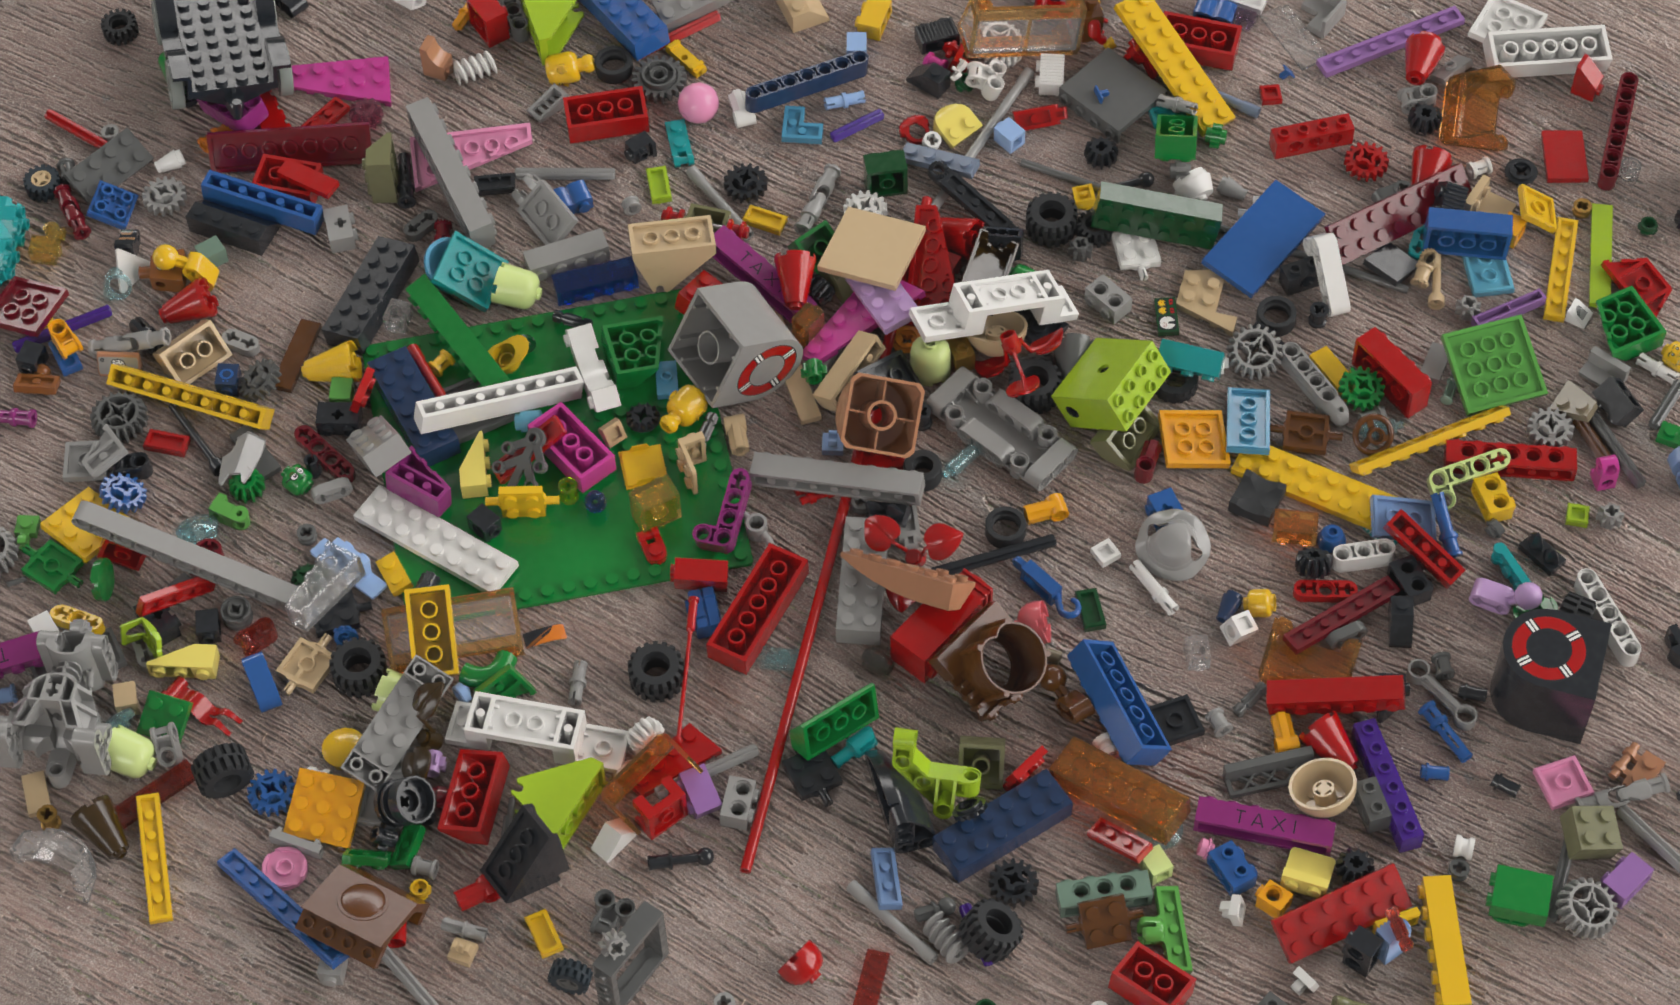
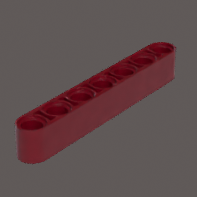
M1625 72L1621 75L1616 92L1597 180L1598 187L1605 191L1612 190L1615 187L1621 166L1639 81L1638 76L1632 72Z

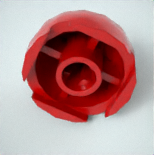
M809 939L777 972L790 984L803 985L808 981L812 984L821 975L819 970L823 965L822 953L817 945Z

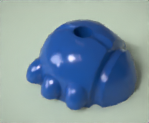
M348 625L339 626V628H334L333 630L334 641L337 645L342 646L343 641H352L353 637L359 640L357 631Z

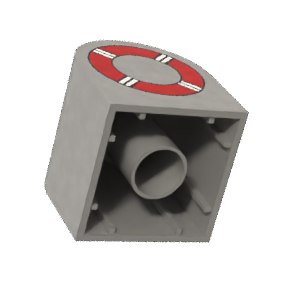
M743 281L697 288L668 348L670 354L689 379L704 393L706 401L712 408L749 402L769 395L781 387L785 380L794 374L803 356L801 344L753 284Z

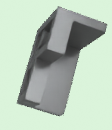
M1304 0L1301 9L1315 16L1307 25V30L1324 39L1345 15L1347 0Z

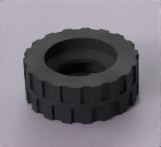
M1173 370V371H1172V372H1176V373H1180V374H1181V371H1177V370ZM1184 376L1185 383L1181 387L1168 386L1164 381L1155 394L1159 399L1167 403H1184V401L1190 400L1195 395L1199 376Z

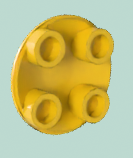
M340 728L331 732L322 744V755L326 762L334 766L336 770H342L340 767L362 734L352 728Z

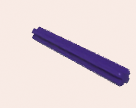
M104 305L65 322L72 331L112 316V310L109 305ZM46 328L38 338L28 335L13 341L12 346L14 351L19 353L25 340L42 344L52 339L48 328Z

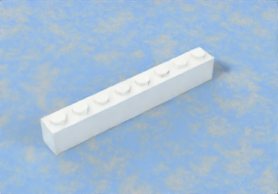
M575 366L421 400L415 404L414 420L420 433L425 434L560 402L581 398L584 381Z

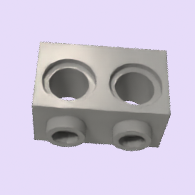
M1104 274L1085 287L1084 300L1087 305L1095 308L1104 319L1109 320L1112 324L1118 322L1132 310L1133 298Z
M729 775L720 812V826L747 831L748 823L753 822L755 809H752L753 802L757 803L760 790L756 789V780ZM741 791L747 792L746 795H739L738 793ZM736 811H739V812H742L743 814H741V815H734L733 813L736 812Z

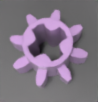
M431 749L429 750L431 753V765L427 777L434 778L439 776L440 771H446L447 762L446 757H442V752Z

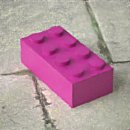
M560 402L527 425L528 431L531 428H538L553 415L558 416L567 434L543 453L584 493L616 470L615 455Z

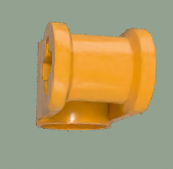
M55 319L49 323L48 330L52 342L64 360L68 359V356L74 352L84 350L80 340L64 320Z

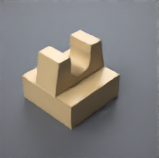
M614 418L598 428L601 438L609 448L627 438L622 423L618 418Z
M460 937L454 938L447 955L448 961L470 968L479 949L478 944Z

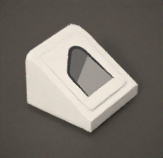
M1575 298L1567 311L1565 321L1584 329L1593 312L1579 299Z

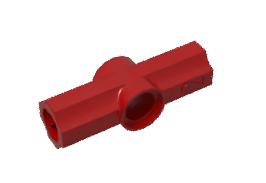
M483 874L476 879L475 883L453 892L461 911H465L484 901L492 903L501 898Z

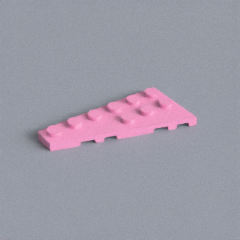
M530 123L447 133L452 135L455 142L454 148L460 151L463 158V166L467 165L469 170L533 144ZM414 136L410 137L415 192H418L438 182Z

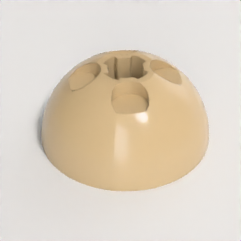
M1016 312L994 314L993 316L988 315L983 334L967 336L970 344L980 353L991 357L1004 356L1000 335L1007 330H1015L1018 338L1022 337L1024 340L1028 324L1026 319Z
M1319 758L1306 762L1297 768L1289 780L1288 789L1294 804L1301 811L1316 818H1329L1342 813L1350 806L1356 794L1357 778L1354 770L1347 763L1334 758Z

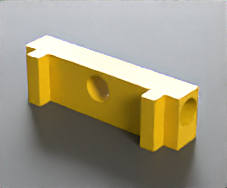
M674 40L665 46L666 52L676 61H680V65L684 66L696 79L707 72L704 62L702 60L699 61L682 46L680 40Z

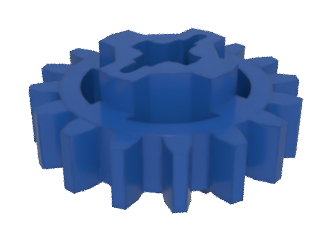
M118 472L117 476L110 474L109 478H104L99 488V498H103L102 504H109V510L115 508L116 513H119L120 510H123L125 514H128L129 510L136 513L137 508L142 509L143 504H145L147 489L143 488V482L137 483V477L131 479L130 474L127 473L126 476H122Z
M275 768L273 773H269L266 769L263 776L257 773L258 779H251L252 787H247V798L252 809H257L259 815H262L265 811L267 817H270L272 812L279 816L280 810L288 812L286 806H290L295 787L292 776L287 777L284 770L278 774ZM284 785H285L286 788H287V792H286V793L284 792V788H283Z

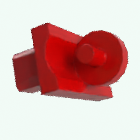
M967 34L959 46L956 40L946 42L943 46V51L946 53L945 57H953L947 69L951 73L953 72L951 67L955 66L957 68L960 58L968 63L971 62L962 57V55L970 59L975 55L974 47L969 42L971 36Z

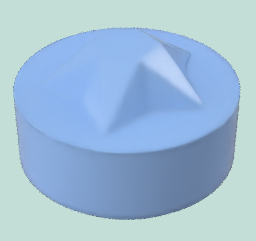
M458 682L452 687V691L459 701L469 703L472 700L471 690L468 686Z

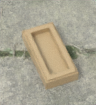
M44 770L21 776L30 818L37 817L36 813L43 805H51Z

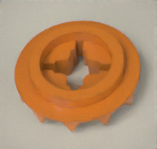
M910 325L898 328L893 344L894 350L899 351L902 349L903 353L910 354L913 342L920 337L917 328ZM904 339H911V343L906 342L904 344Z

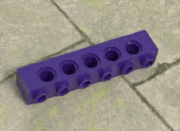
M1373 718L1354 723L1351 739L1367 777L1376 776L1392 814L1389 830L1399 853L1421 848L1424 838L1423 830L1376 719Z

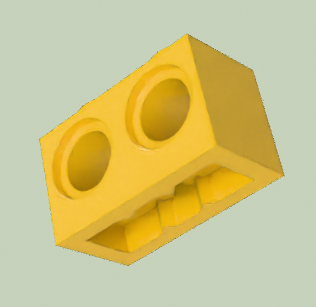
M1498 472L1474 478L1470 491L1485 521L1489 522L1493 518L1499 522L1512 519L1516 504L1513 497L1509 496L1506 482L1500 478Z

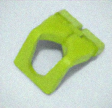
M139 617L120 625V636L123 646L143 639L154 658L163 656L162 638L147 619ZM141 623L143 624L146 633L140 632L126 635L129 629Z

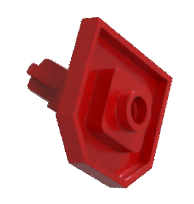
M1132 38L1128 42L1130 47L1126 50L1127 53L1123 58L1127 61L1132 58L1138 65L1143 64L1151 79L1159 77L1158 72L1135 39Z

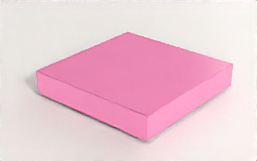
M1575 755L1533 768L1532 773L1551 810L1575 803L1576 797L1581 799L1594 794V790Z

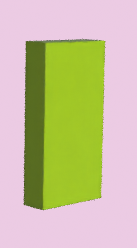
M666 166L647 168L646 175L652 205L672 202Z

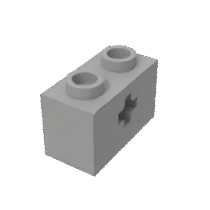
M347 205L323 209L332 253L356 249L355 240L359 239L357 229L352 228V224H355L353 212L349 213Z

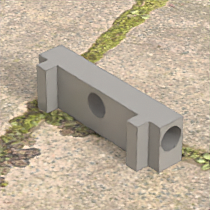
M278 826L277 830L272 828L269 834L271 843L281 847L290 846L297 848L302 854L321 860L324 849L320 840L315 839L314 842L283 832L284 829L281 826Z

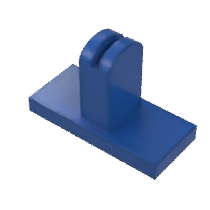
M1283 65L1285 70L1279 74V77L1282 80L1289 75L1295 78L1293 71L1286 65Z
M1095 85L1094 92L1100 104H1102L1103 97L1108 96L1110 93L1108 89L1099 90L1098 86Z

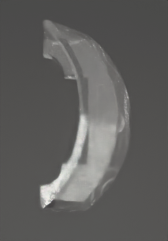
M46 828L42 831L32 832L31 829L23 831L8 849L13 860L16 863L43 861L63 868L75 879L74 891L78 892L82 900L88 903L97 878L96 864L88 847L79 838L60 829Z

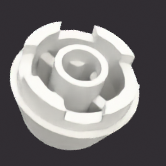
M1202 167L1189 171V175L1185 176L1182 180L1179 177L1173 183L1175 195L1206 201L1214 191L1211 174L1207 173Z

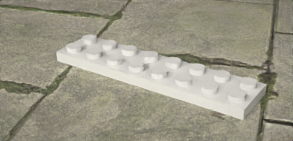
M380 484L353 515L354 520L491 597L497 594L519 566L517 560L394 494Z

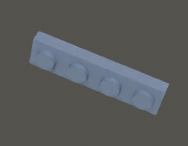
M908 142L903 148L907 164L929 169V165L932 162L940 161L947 164L952 171L954 170L961 177L972 179L980 167V160ZM934 169L935 171L943 172L941 169Z

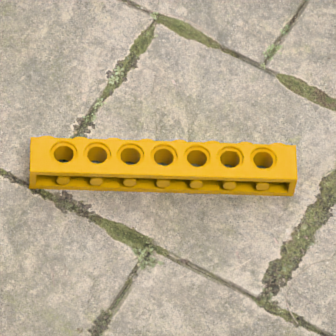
M111 364L106 382L107 385L257 429L270 430L275 409L122 364Z

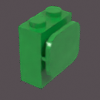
M1498 864L1496 872H1491L1489 878V886L1493 887L1492 893L1488 892L1485 906L1489 907L1488 916H1492L1497 922L1525 927L1529 924L1544 927L1548 918L1554 876Z

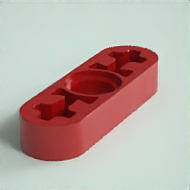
M1302 579L1294 584L1293 597L1300 602L1340 603L1357 593L1358 587L1349 580ZM1323 587L1329 588L1331 594L1323 595L1319 592V589ZM1300 588H1305L1306 593L1303 594ZM1349 589L1350 594H1346L1344 590Z

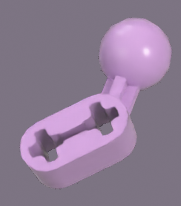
M1477 578L1472 587L1469 601L1477 607L1500 615H1506L1513 604H1517L1525 610L1537 608L1542 602L1543 593L1538 585L1531 582L1520 584L1514 591L1511 587L1495 581Z

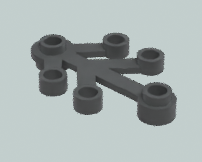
M536 427L531 428L526 433L525 438L515 442L505 441L502 444V452L508 455H513L516 450L526 447L523 454L504 462L497 460L492 464V470L497 474H504L506 470L516 467L507 486H517L523 473H525L526 478L523 486H530L531 483L533 486H538L533 470L540 474H544L548 470V464L545 462L542 450L546 443V435L543 430ZM534 452L536 461L532 467L531 456Z

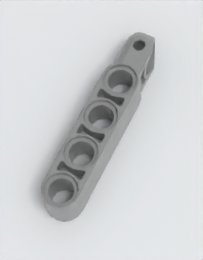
M1285 343L1281 351L1284 354L1283 358L1280 359L1281 366L1321 413L1330 416L1332 423L1336 426L1347 424L1349 422L1348 408L1338 396L1337 390L1297 343Z

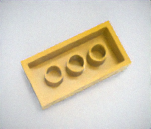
M449 584L405 589L404 595L411 659L417 654L449 676L460 675Z

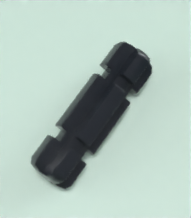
M555 310L552 315L553 322H563V325L577 327L591 323L593 326V320L582 319L581 316L567 312L563 314V311Z

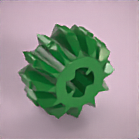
M254 469L245 484L241 482V475H232V479H229L230 494L235 497L237 502L243 500L246 504L248 500H252L255 503V497L262 498V492L266 488L265 480L257 469Z

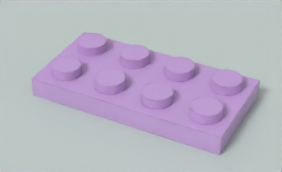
M845 278L848 285L885 335L912 321L909 316V310L912 307L918 306L901 283L897 290L893 291Z

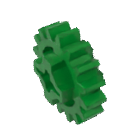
M1361 366L1358 367L1357 371L1351 367L1349 373L1344 372L1338 383L1340 385L1338 392L1342 393L1340 398L1347 400V406L1352 404L1353 410H1356L1357 407H1360L1362 412H1364L1366 407L1372 410L1374 405L1378 406L1384 397L1385 385H1380L1383 378H1376L1377 372L1370 373L1369 367L1365 371Z

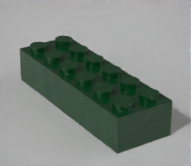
M1101 181L1092 211L1091 227L1211 250L1214 247L1222 223L1223 204Z

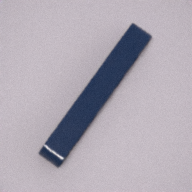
M855 51L750 86L745 91V109L750 113H758L862 78L867 75L869 56L864 51Z

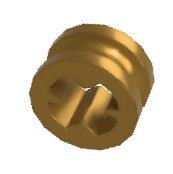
M1584 198L1575 200L1572 208L1573 215L1578 219L1589 217L1592 209L1591 202Z

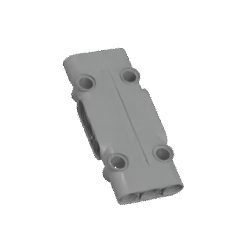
M960 367L925 402L931 408V413L942 420L949 431L957 432L958 437L964 443L1000 468L1005 466L1010 470V475L1013 478L1024 480L1037 491H1042L1074 460L1078 453V448L1064 438H1060L1057 435L1056 428L1052 425H1045L1044 420L1037 413L1016 398L1008 397L1006 391L1002 389L995 391L990 380L979 378L965 367Z

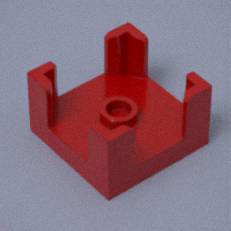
M670 775L661 780V784L669 792L668 796L653 807L643 795H639L632 800L633 806L641 814L640 817L638 815L635 817V822L651 840L688 815L686 793Z

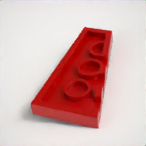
M688 723L681 731L683 742L680 745L675 744L674 738L676 736H674L626 781V785L638 796L643 795L646 798L654 793V788L660 785L661 780L666 776L670 775L674 779L678 777L679 773L703 763L705 764L706 760L713 756L716 758L721 755L722 749L691 723Z

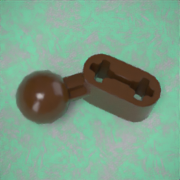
M1047 665L1040 685L1046 691L1056 694L1058 699L1055 700V705L1061 716L1071 723L1077 724L1094 715L1095 710L1089 698L1077 690L1070 692L1066 687L1067 675L1065 670L1060 665Z

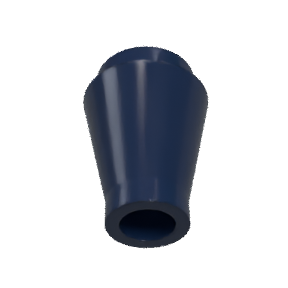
M1227 590L1222 595L1216 616L1219 622H1226L1243 605L1242 595L1233 590Z

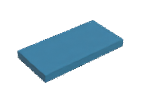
M1227 388L1226 453L1269 455L1270 390Z

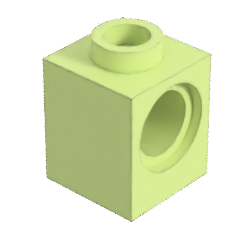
M1160 844L1154 846L1152 851L1138 864L1141 870H1148L1152 886L1172 877L1173 864Z

